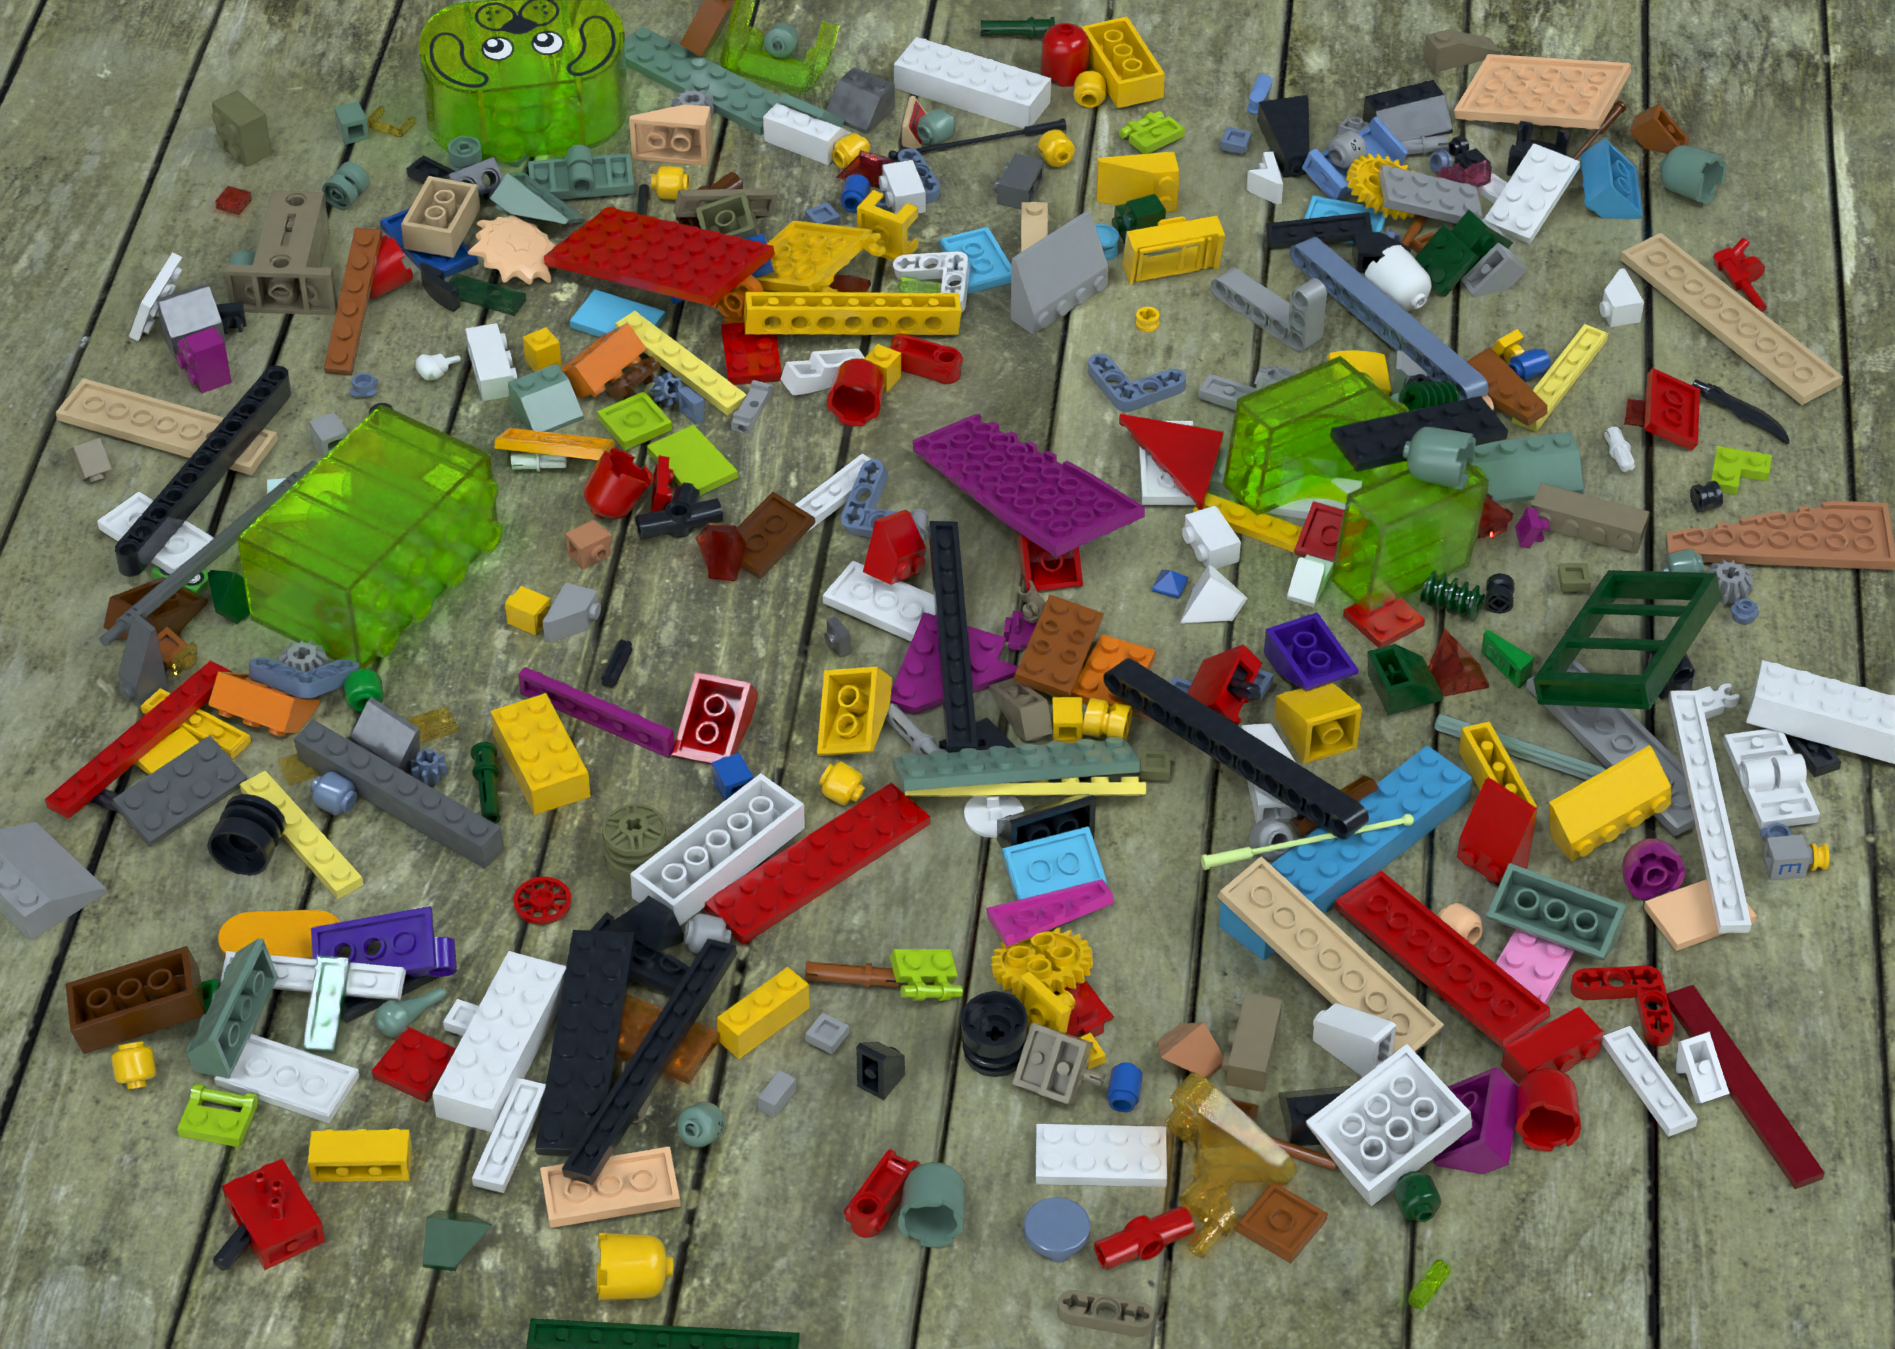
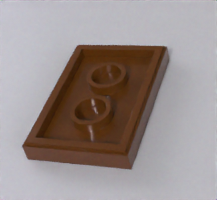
M772 492L717 549L719 554L761 579L816 521L814 516L777 493Z

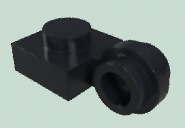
M1454 137L1448 143L1450 154L1455 156L1454 164L1468 178L1490 170L1491 162L1477 148L1469 151V143L1465 137Z

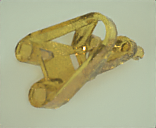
M1191 1072L1170 1096V1101L1176 1108L1165 1119V1123L1177 1137L1189 1145L1194 1167V1180L1179 1196V1201L1190 1213L1205 1224L1187 1244L1192 1253L1197 1249L1196 1256L1203 1259L1221 1236L1227 1237L1238 1225L1235 1210L1226 1193L1234 1183H1266L1273 1181L1278 1185L1286 1186L1297 1174L1298 1169L1292 1158L1216 1086L1200 1074Z

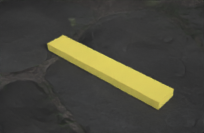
M1584 324L1533 389L1547 404L1548 414L1529 426L1513 417L1512 423L1537 432L1607 342L1609 333Z

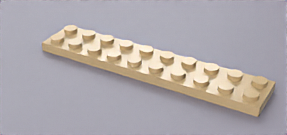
M1662 233L1621 252L1620 260L1801 405L1842 385L1843 376Z

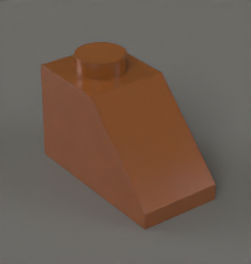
M1660 104L1636 115L1630 128L1633 138L1639 141L1645 149L1668 154L1674 147L1688 145L1689 138Z

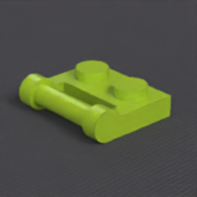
M195 1083L191 1090L190 1100L177 1128L179 1137L241 1147L258 1106V1094L247 1092L245 1095L223 1092L206 1089V1085ZM206 1101L241 1107L242 1109L241 1112L206 1107L202 1106V1104Z

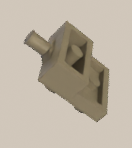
M1031 1023L1012 1084L1066 1104H1075L1079 1088L1083 1082L1086 1081L1102 1087L1104 1081L1093 1077L1105 1079V1074L1088 1069V1059L1093 1042L1037 1023Z

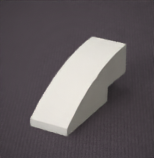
M859 349L814 351L811 353L810 360L786 362L781 381L792 395L824 390L831 387L835 372L843 362L852 358L864 359L865 357Z

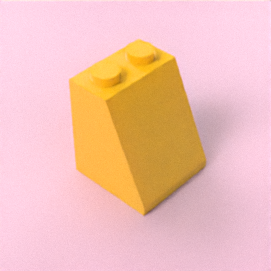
M1334 683L1308 691L1300 688L1276 695L1274 716L1303 764L1351 751L1358 747L1362 707Z

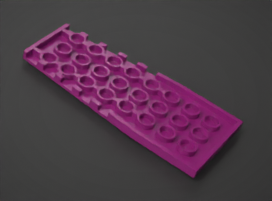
M974 414L913 440V451L979 502L998 519L1054 556L1065 554L1067 551L1085 545L1094 539L1145 517L1144 506L1098 477L1069 461H1065L1063 464L1057 462V455L1050 451H1046L1044 454L1038 452L1037 444L1031 441L1026 442V445L1019 442L1018 434L1012 431L1006 434L999 431V424L993 421L990 423L982 422L980 414Z

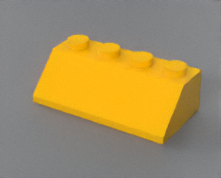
M1648 745L1549 802L1550 838L1571 862L1579 857L1589 855L1596 847L1605 842L1613 841L1619 834L1639 826L1645 819L1656 813H1662L1671 805V785L1653 748Z

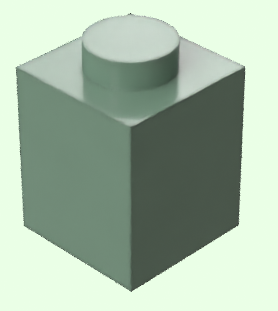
M358 101L334 107L336 127L345 145L369 139L367 118Z

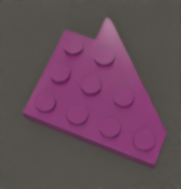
M923 612L891 689L890 704H897L903 712L913 715L943 705L936 616ZM967 626L973 693L987 689L991 684L1014 678L1018 666L999 660L1006 638Z

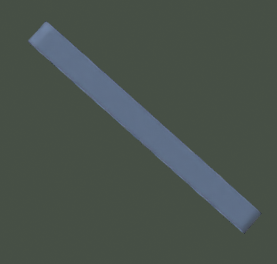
M1312 237L1290 248L1291 259L1301 271L1311 279H1319L1324 284L1327 293L1396 351H1403L1427 373V377L1431 381H1448L1454 384L1459 392V400L1478 396L1484 397L1488 394L1489 386L1482 374L1320 239Z

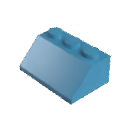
M1606 138L1581 154L1582 166L1580 168L1583 173L1582 185L1585 191L1584 203L1591 212L1595 211L1601 218L1640 219L1643 217L1637 167Z

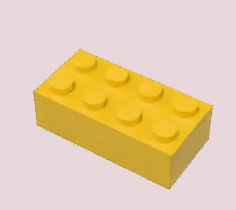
M1128 16L1081 26L1089 38V65L1094 72L1100 73L1106 79V92L1117 108L1164 98L1165 73Z
M546 693L490 711L493 736L534 815L591 797L588 771Z

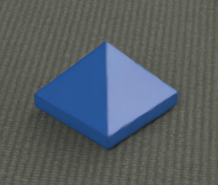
M1161 570L1152 587V591L1179 599L1188 581V577L1171 570Z

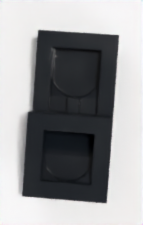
M422 262L420 264L422 286L425 291L438 304L455 312L460 308L458 286L445 281L444 271Z

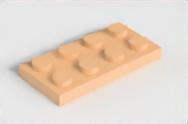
M670 1147L611 1156L593 1185L564 1177L562 1172L564 1164L540 1168L550 1228L681 1206Z

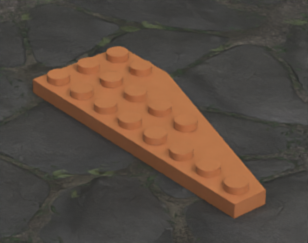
M1827 501L1822 502L1821 507L1810 509L1807 505L1798 507L1796 512L1791 513L1776 511L1740 518L1739 523L1730 525L1725 521L1716 523L1714 528L1704 530L1694 527L1669 532L1666 534L1665 540L1667 555L1671 552L1693 549L1696 554L1701 553L1703 562L1720 563L1722 559L1731 563L1734 559L1735 564L1895 570V546L1888 503Z

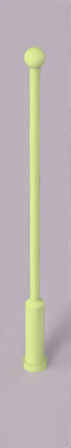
M1405 814L1399 819L1365 825L1354 834L1400 824L1410 826L1414 822V817L1411 814ZM1327 833L1255 849L1245 847L1211 855L1204 854L1201 855V864L1203 869L1207 870L1214 866L1252 859L1253 855L1337 837Z

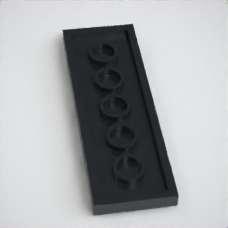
M1482 396L1334 427L1331 428L1330 438L1353 469L1359 472L1407 461V458L1403 457L1405 444L1407 441L1412 440L1419 429L1424 427H1435L1473 434L1472 437L1476 439L1475 446L1507 439L1508 429Z

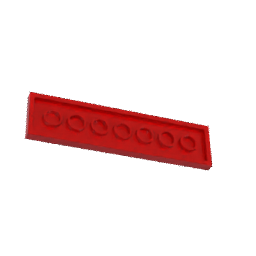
M891 782L716 893L705 902L704 910L711 916L723 918L726 930H731V935L744 945L930 825V815L908 796H905Z
M1382 870L1335 900V909L1502 1049L1550 1017V1007Z

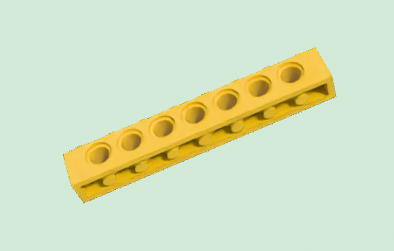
M745 292L744 325L745 334L959 335L962 310L959 293Z

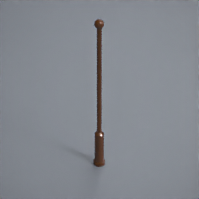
M1616 101L1600 129H1595V132L1574 154L1572 159L1577 160L1599 134L1602 135L1617 117L1625 112L1627 107L1622 101Z

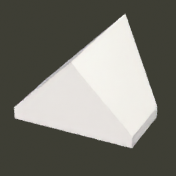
M1208 565L1191 592L1180 624L1233 621L1248 598L1213 566Z

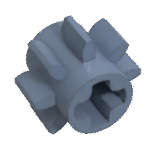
M667 372L662 377L657 376L653 378L655 384L649 391L652 392L655 398L654 402H663L664 407L672 406V403H678V390L684 388L680 382L681 377L673 378L671 372Z
M434 749L418 751L416 759H410L412 776L428 786L440 783L441 775L445 776L448 774L445 755H438Z

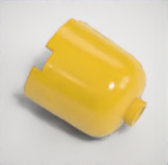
M599 1233L597 1249H600V1262L596 1263L598 1300L650 1299L659 1295L665 1286L666 1277L673 1276V1257H666L665 1246L661 1240L655 1236L644 1234Z

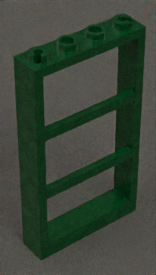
M1608 570L1534 677L1533 682L1538 704L1650 710L1721 599L1717 573ZM1616 598L1690 600L1687 606L1612 604ZM1605 614L1679 617L1665 640L1590 637ZM1582 648L1657 651L1642 675L1566 672Z

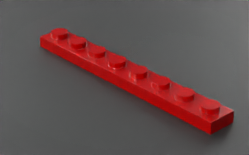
M210 660L45 798L47 808L67 819L71 818L210 700L218 672L232 671Z

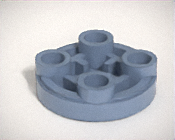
M1059 1197L1041 1200L1034 1204L1025 1216V1241L1033 1250L1049 1257L1053 1262L1061 1263L1066 1261L1069 1256L1083 1249L1089 1240V1216L1078 1203Z

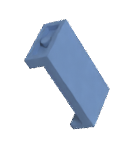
M1378 117L1372 118L1369 126L1358 132L1366 142V156L1368 153L1374 158L1377 153L1380 154L1382 159L1389 156L1392 162L1398 159L1399 165L1402 166L1408 154L1407 149ZM1317 148L1310 151L1302 169L1329 199L1341 201L1350 196L1353 189L1347 187L1349 182L1346 181L1349 168L1344 169L1333 164L1329 158V149L1321 153Z

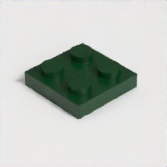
M1444 224L1415 257L1416 261L1430 276L1432 287L1444 297L1449 294L1479 258L1466 243Z

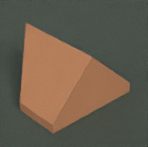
M1204 1022L1179 1024L1157 1042L1160 1058L1191 1071L1203 1081L1222 1067L1224 1056Z

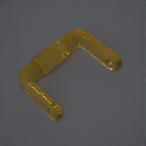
M379 106L368 117L370 128L396 137L404 136L416 122V118L410 116L398 128L377 121L385 112V108Z

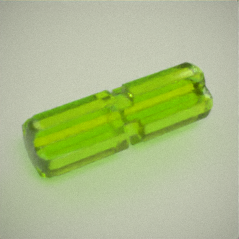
M905 276L901 277L899 281L900 292L941 293L942 283L924 280L923 283L921 279Z
M1440 1259L1434 1261L1424 1274L1425 1278L1421 1279L1410 1292L1409 1304L1419 1310L1423 1309L1435 1294L1434 1290H1438L1450 1275V1265Z

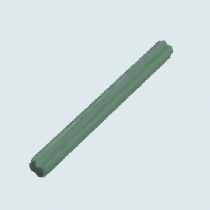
M1439 714L1435 721V730L1460 738L1462 728L1474 724ZM1496 732L1509 755L1584 780H1589L1606 770L1602 766Z

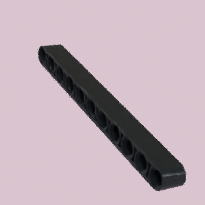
M277 365L271 366L263 372L115 546L118 569L122 575L133 577L144 571L156 554L161 551L290 398L291 386L287 368Z
M1126 658L1104 674V684L1112 694L1337 838L1346 840L1368 823V812L1358 801L1135 660Z

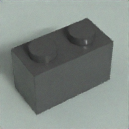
M1014 154L1010 163L1007 162L1005 164L1003 176L996 180L994 191L998 193L997 204L1021 210L1022 202H1032L1044 180V160Z

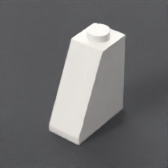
M1335 1003L1326 1011L1322 1010L1313 1021V1041L1362 1077L1393 1055L1397 1025L1392 1021Z

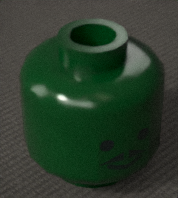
M1418 1171L1408 1172L1398 1179L1394 1187L1393 1195L1403 1217L1408 1220L1426 1222L1434 1217L1441 1206L1442 1201L1431 1176Z

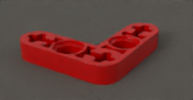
M1652 966L1584 968L1574 972L1570 990L1576 998L1581 1000L1635 998L1645 1040L1649 1044L1659 1047L1670 1043L1674 1032V1023L1663 977L1658 969ZM1610 979H1619L1624 985L1622 987H1614L1608 981ZM1656 1002L1661 1008L1659 1010H1651L1645 1006V1003ZM1656 1021H1659L1658 1025L1662 1033H1658V1030L1654 1028Z

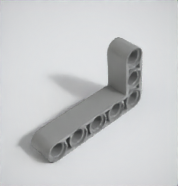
M1231 268L1211 281V290L1219 300L1293 350L1302 352L1322 339L1327 291L1319 279L1312 278L1293 290L1290 296V303L1237 268Z

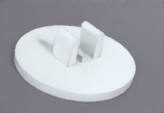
M973 796L965 806L964 818L968 827L975 833L985 837L997 838V820L1008 815L1024 812V808L1015 796Z

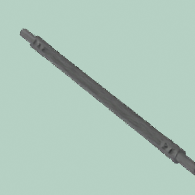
M312 460L299 472H293L116 619V624L99 638L101 644L108 646L123 633H129L132 619L135 615L139 614L143 619L148 617L305 485V481L319 470V464Z

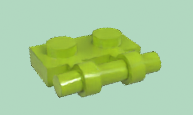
M1157 111L1145 114L1143 119L1126 123L1125 127L1118 130V134L1122 139L1129 136V143L1142 154H1149L1185 136V128L1170 116L1164 118L1163 113Z
M894 949L890 954L896 983H908V985L901 986L900 994L902 998H912L913 1001H924L925 998H938L939 1001H950L951 998H961L963 993L962 986L951 985L958 977L951 949ZM925 983H934V985H925Z

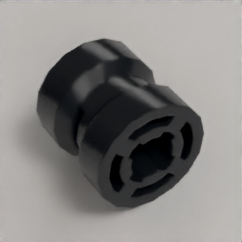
M1498 573L1493 574L1487 579L1485 606L1489 611L1502 614L1513 608L1515 582L1512 577Z

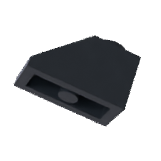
M1381 232L1354 233L1352 256L1355 269L1359 273H1365L1372 261L1377 263L1385 256L1382 252L1387 248L1401 245L1410 253V247Z
M878 1041L859 1043L856 1047L857 1087L885 1100L905 1075V1055L896 1048L888 1047Z

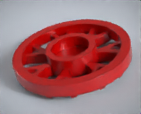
M532 878L517 888L513 897L514 909L517 915L528 923L540 925L554 923L564 917L571 907V893L567 885L556 878ZM544 884V888L535 890V885ZM556 886L561 890L554 895L551 890ZM525 892L530 895V899L520 896ZM557 900H566L565 904H555ZM531 906V909L523 911L521 907ZM553 909L557 913L550 915L548 911ZM536 912L542 913L541 917H535L533 915Z

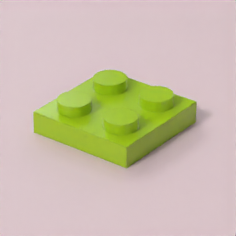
M645 391L597 411L599 422L624 450L672 431L670 419Z

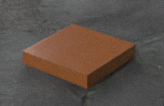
M1272 1181L1236 1224V1232L1285 1261L1292 1263L1327 1221L1328 1213Z

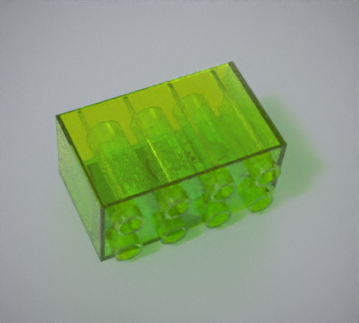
M382 404L378 406L237 538L251 620L297 643H300L301 639L305 643L314 640L316 645L323 646L328 658L334 661L340 659L355 661L359 663V669H366L378 656L381 658L387 657L394 650L399 635L413 621L419 623L425 620L432 610L434 600L447 587L456 588L465 579L469 566L482 553L490 554L499 545L503 535V526L498 522L496 499L499 487L497 482L493 481L490 453Z

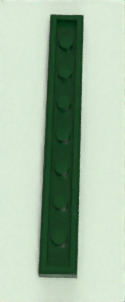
M531 1318L526 1349H799L800 1333Z

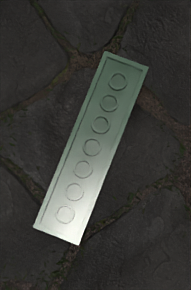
M643 26L617 44L610 57L677 93H684V89L692 91L695 88L698 92L705 90L706 94L711 95L714 112L760 136L764 134L763 116L776 103L791 108L780 103V96L704 57H699L690 50Z
M1108 737L1105 741L1080 739L1077 743L1067 744L1053 741L1049 742L1048 745L1041 746L1027 743L1021 744L1016 748H1006L1004 746H993L989 750L965 748L960 750V752L953 753L942 750L933 751L927 755L904 753L901 757H893V770L903 790L912 791L1140 772V760L1126 739Z

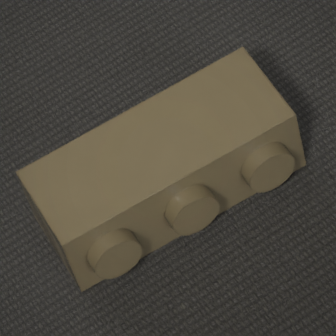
M1245 992L1243 1003L1236 1004L1233 1022L1238 1024L1236 1029H1230L1228 1047H1232L1231 1053L1225 1052L1222 1063V1071L1227 1072L1226 1085L1264 1092L1281 1019L1282 999Z

